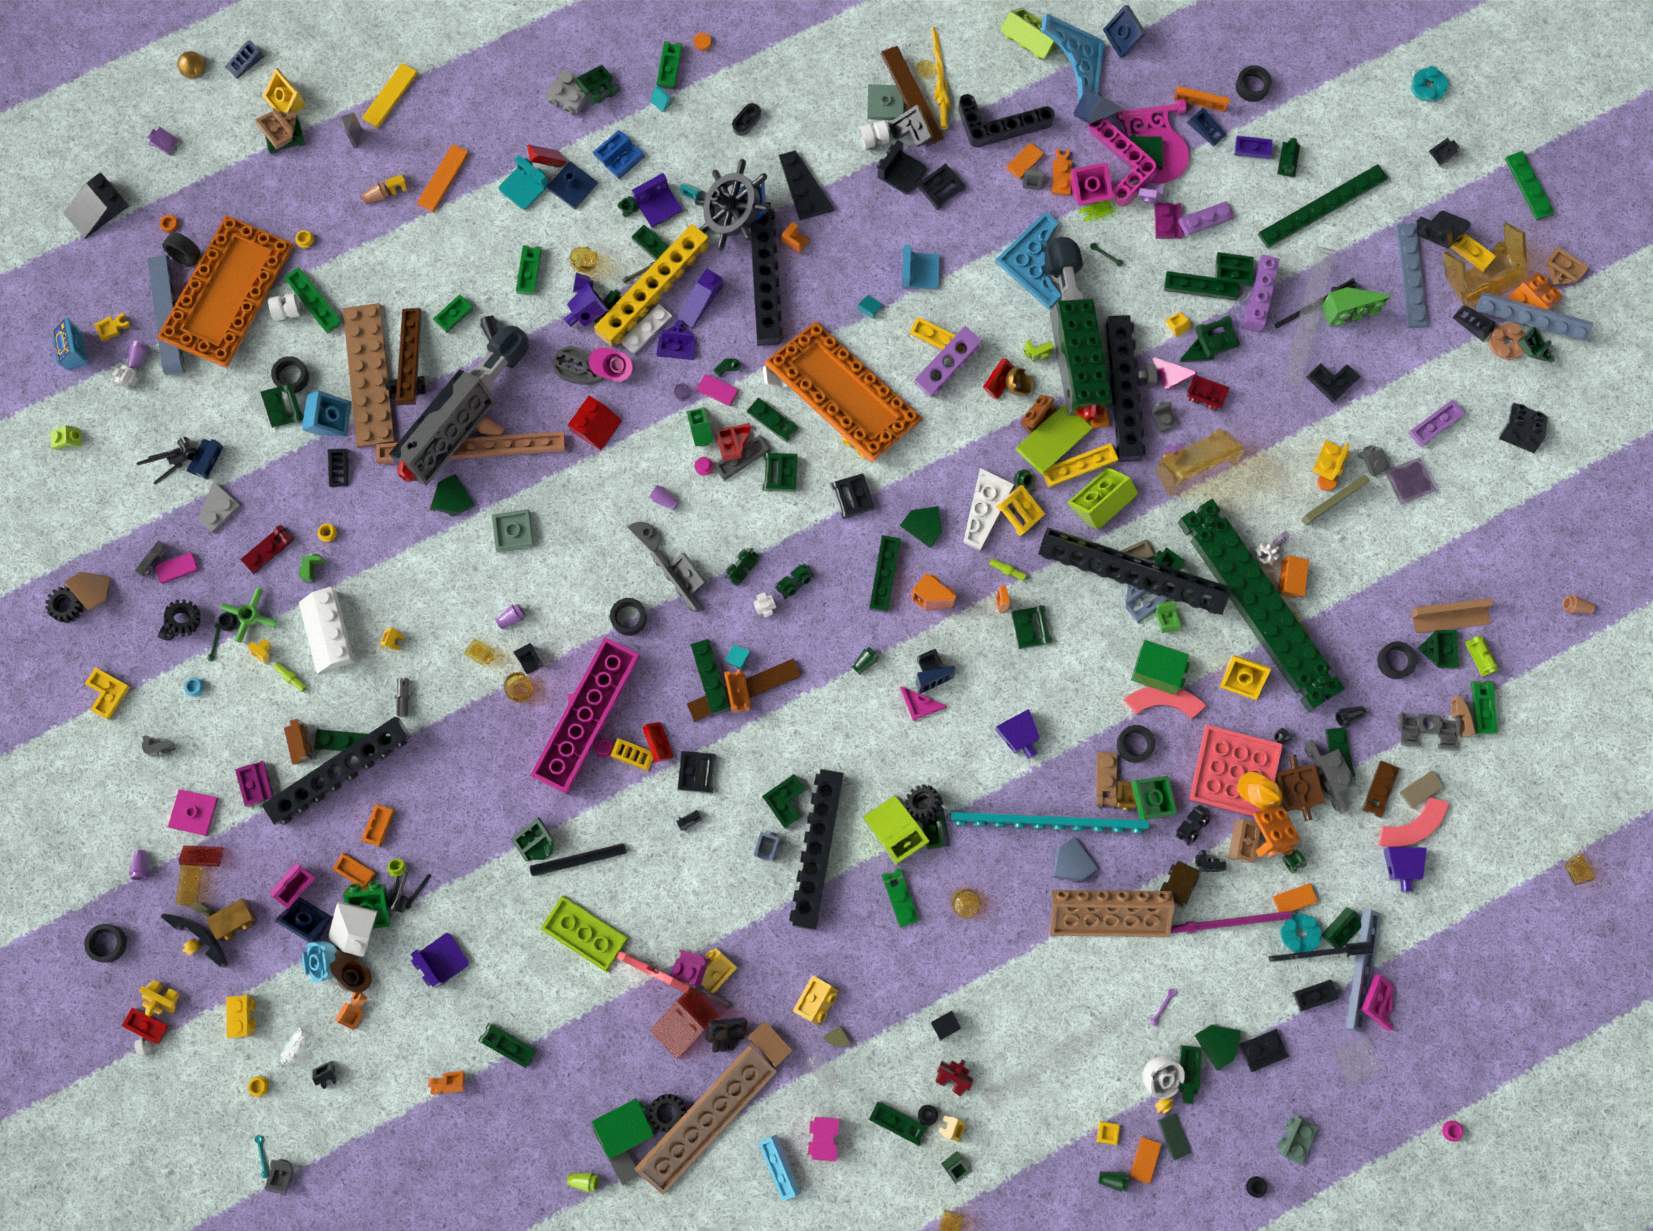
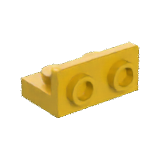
M1325 440L1312 472L1331 481L1334 480L1336 475L1340 476L1345 467L1342 463L1343 461L1346 462L1350 455V451H1348L1350 444L1346 443L1344 447Z
M717 948L710 950L705 955L710 961L706 962L705 967L707 969L702 981L704 989L712 994L717 991L737 968Z
M812 975L793 1012L819 1026L826 1019L830 1006L836 1001L838 990Z
M252 995L226 997L227 1038L253 1036V1031L256 1030V1021L252 1019V1011L256 1008V1002L254 998L252 999Z

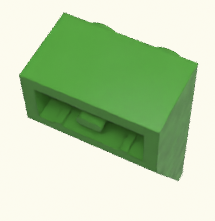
M1347 287L1330 292L1321 308L1328 326L1335 324V327L1345 324L1350 316L1352 321L1355 322L1363 318L1362 314L1369 313L1370 317L1379 314L1389 300L1390 294Z

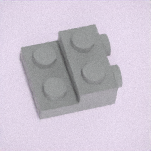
M563 69L557 81L553 80L545 95L550 105L554 107L558 105L568 114L575 113L578 115L591 93L585 95L574 82L578 75Z

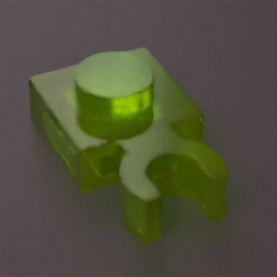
M1105 200L1090 203V208L1082 207L1079 210V214L1087 213L1088 216L1083 218V222H1088L1092 216H1095L1096 220L1112 214L1114 210L1109 201Z

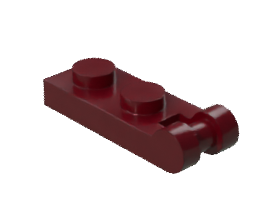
M282 525L277 526L270 535L240 559L253 574L294 541V538L285 532L286 529ZM280 537L282 540L280 543H277L275 539Z

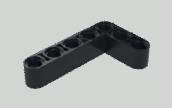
M962 95L958 105V112L969 143L976 148L1047 129L1052 126L1055 116L1053 108L1044 106L983 123L977 103L972 95Z

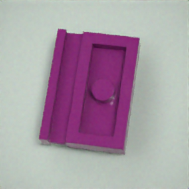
M1181 203L1154 204L1155 239H1182V228L1178 222L1180 217H1182Z
M262 760L258 763L235 769L245 807L265 802L274 797L265 761Z
M679 950V953H681L679 959L676 958L670 976L679 981L700 987L707 969L705 967L706 962H709L710 959Z

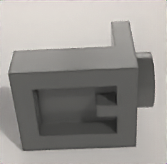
M1160 402L1154 406L1151 412L1160 433L1178 425L1170 409L1172 406L1171 402Z

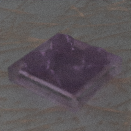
M1420 457L1384 471L1400 505L1436 491Z

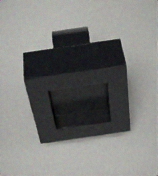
M332 1061L313 1069L312 1080L316 1086L320 1084L323 1089H326L325 1081L332 1080L333 1084H336L335 1066Z

